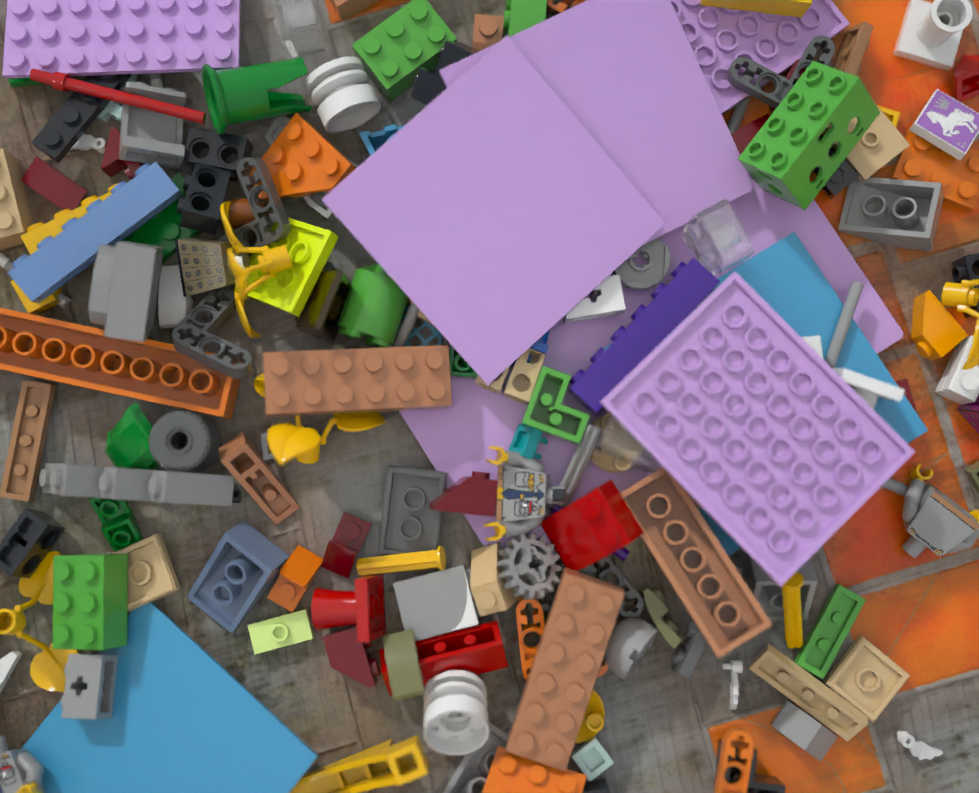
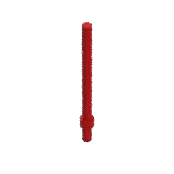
M34 68L30 71V80L51 85L55 90L63 92L71 90L204 124L206 121V112L71 78L69 74L57 71L54 74Z

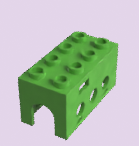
M812 61L739 156L738 160L762 190L806 210L878 117L880 111L860 77ZM857 117L856 127L852 132L848 133L850 121ZM830 123L831 127L823 136V138L820 141H818L819 136ZM838 142L836 153L829 158L828 152L833 143ZM818 166V176L814 181L810 182V173Z

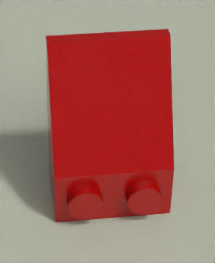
M612 479L546 518L541 523V527L554 545L566 568L579 571L630 544L644 533Z

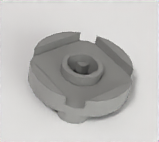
M658 237L642 245L613 273L614 275L619 274L621 284L629 289H650L658 285L668 273L671 263L670 251ZM638 253H642L643 258L648 259V264H644L642 268L637 267V264L632 261V258H636Z

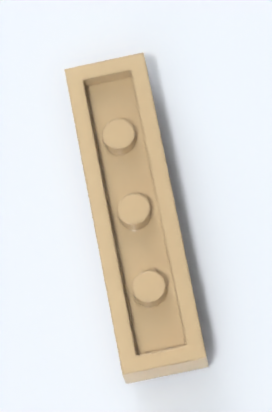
M768 644L750 661V670L847 742L868 724V717L772 645Z

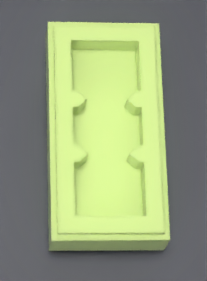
M308 609L247 625L254 654L315 638Z

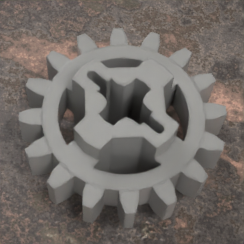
M533 532L527 535L521 534L506 541L507 548L499 551L504 560L497 562V566L502 567L504 572L500 573L498 577L507 579L504 588L513 587L514 597L523 595L524 600L545 597V594L554 591L551 584L560 581L555 575V572L562 570V567L555 564L560 555L552 554L551 551L554 545L546 546V537L541 536L536 539Z

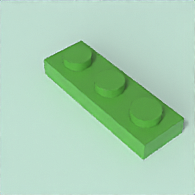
M835 584L794 662L824 679L866 599L840 584Z

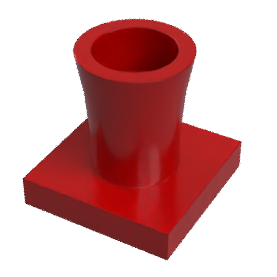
M384 574L367 575L355 579V591L316 588L311 603V615L315 629L320 631L339 626L357 625V642H371L385 635Z

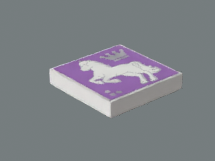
M936 89L910 128V131L956 159L961 160L979 133V113Z

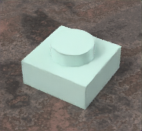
M595 736L571 753V757L589 781H592L614 764L612 758Z

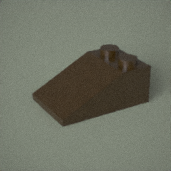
M338 270L321 272L300 316H295L296 327L300 331L330 343L334 342L339 330L337 323L351 285L344 272Z

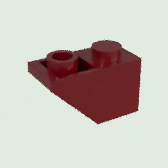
M357 625L327 633L322 637L331 668L369 688L376 685L378 681L377 676H380L381 673L377 659H371L368 647L372 646V642H357Z

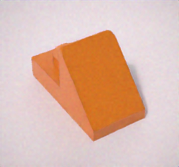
M298 545L278 572L280 576L267 598L293 613L319 571L323 558Z

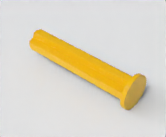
M438 546L437 550L359 558L356 570L360 576L439 568L442 571L446 569V553L443 546Z
M797 571L781 586L785 641L790 649L795 647L801 648L803 645L800 587L804 583V578Z

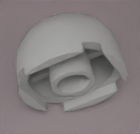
M630 617L621 620L613 627L603 657L606 665L623 680L627 679L642 661V656L647 649H650L659 631L639 618Z

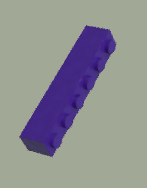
M692 258L687 265L682 261L670 274L674 277L667 286L662 282L650 295L653 301L647 307L641 304L630 316L634 321L627 328L620 326L610 337L613 343L606 350L602 347L599 348L590 358L593 364L585 372L580 369L570 379L569 382L572 386L569 389V393L594 416L603 408L600 402L673 332L720 283L695 258Z

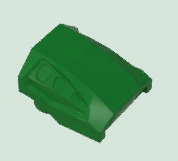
M137 403L127 408L120 421L107 433L105 452L116 468L156 470L161 465L155 461L149 448V436L152 426Z

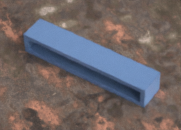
M154 162L152 165L149 163L142 165L136 170V177L128 183L125 181L118 183L111 189L110 192L112 194L103 201L98 199L86 208L87 213L79 219L76 217L70 219L61 227L63 230L54 238L52 236L46 237L37 244L38 250L30 256L25 254L12 263L13 268L7 273L32 302L41 303L94 263L97 258L99 244L116 246V242L123 241L180 198V195L182 196L180 190L157 162Z

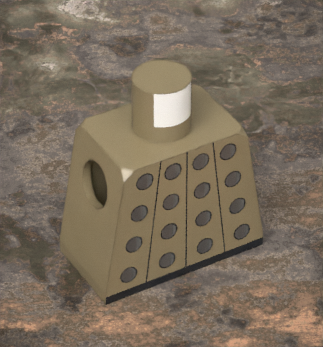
M197 237L175 240L184 297L236 283V277L231 271L227 249L232 248L234 254V249L229 240ZM247 253L234 254L237 262L243 268L250 267V259Z

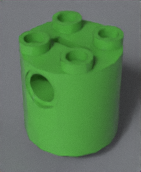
M379 264L356 269L337 327H339L338 334L352 339H361L362 336L367 338L366 344L377 348H384L393 345L409 297Z

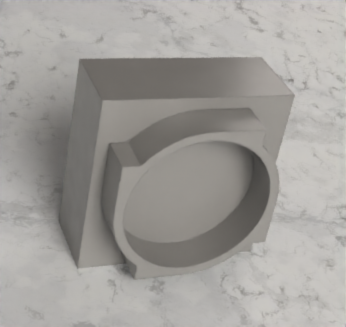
M132 241L116 242V246L99 244L92 277L88 311L91 323L105 325V337L144 342L153 333L164 247Z

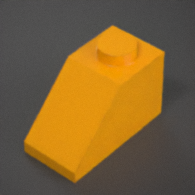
M928 290L914 298L911 340L916 344L915 349L922 357L928 358L929 361L942 358L965 339L968 334L936 296Z

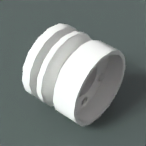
M345 56L331 60L313 70L306 78V88L311 95L314 105L319 106L317 112L326 132L341 133L352 130L371 120L381 109L379 99L373 86L367 84L369 81L367 73L364 71L361 60L357 57Z
M449 670L435 675L424 687V740L430 748L446 755H465L476 751L484 745L489 735L487 688L483 680L475 674L463 670Z

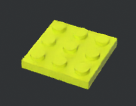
M288 218L291 226L288 236L268 246V249L286 245L293 268L277 272V276L268 279L247 293V297L299 317L339 236L332 231ZM277 222L272 226L273 232L279 227ZM253 253L251 255L250 266L259 264L257 256L262 255V253ZM261 269L249 273L247 286L267 273L262 274Z

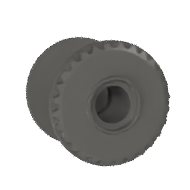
M172 411L163 415L153 425L149 436V448L153 458L159 465L171 471L190 473L203 471L215 463L219 457L218 448L222 446L221 433L216 424L205 416L188 411ZM188 437V444L185 447V440Z

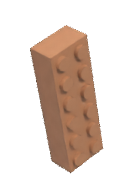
M449 345L263 352L267 417L447 409L452 406Z
M663 467L620 493L644 531L640 538L717 658L722 657L772 626L769 618L688 493Z
M564 567L507 737L506 751L563 771L566 770L625 594L622 586Z

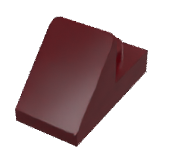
M114 127L110 130L101 170L109 177H113L124 170L127 177L132 180L136 177V170L143 163L119 159L120 131L117 127Z
M344 512L333 539L329 540L321 567L349 578L373 523Z

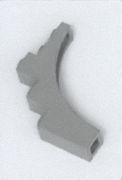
M45 463L44 469L40 472L39 484L42 487L43 493H52L53 495L232 506L234 476Z

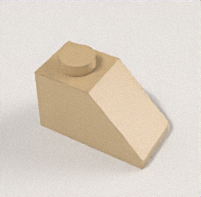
M500 541L475 548L471 551L470 589L480 616L507 610L520 598V596H513V587L504 588L507 582L506 578L498 577L500 573L504 572L502 567L497 566V562L504 560V557L499 554V551L502 550Z

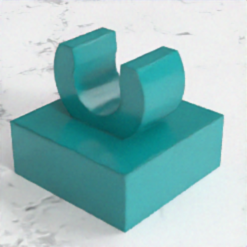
M519 424L508 450L519 452L521 456L528 459H541L542 455L536 453L539 443L547 444L548 440L542 437V431Z

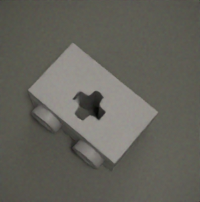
M68 655V662L64 670L66 681L64 694L61 698V718H112L118 655Z

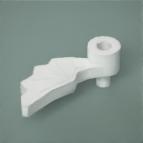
M83 134L70 150L80 149L87 151L89 149H96L99 153L104 154L107 142L103 138L95 139L91 134Z
M730 660V663L722 664V669L730 670V710H736L738 704L739 682L737 673L743 672L742 660Z
M907 731L897 732L899 743L908 748L911 755L917 756L919 760L925 758L932 760L934 756L943 754L941 749L929 746L923 741L916 742L914 737Z

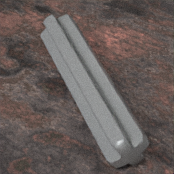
M587 424L580 444H578L560 486H566L567 502L566 505H560L562 507L570 504L602 433V429L594 424Z

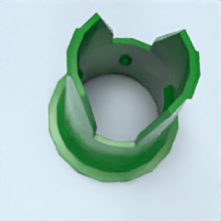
M296 56V58L216 71L210 65L203 64V89L209 115L216 133L219 135L224 134L227 125L295 113H310L312 106L306 105L302 95L267 91L279 88L308 74L303 58Z

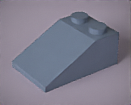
M243 520L224 533L186 597L233 634L277 578L278 572L290 556Z

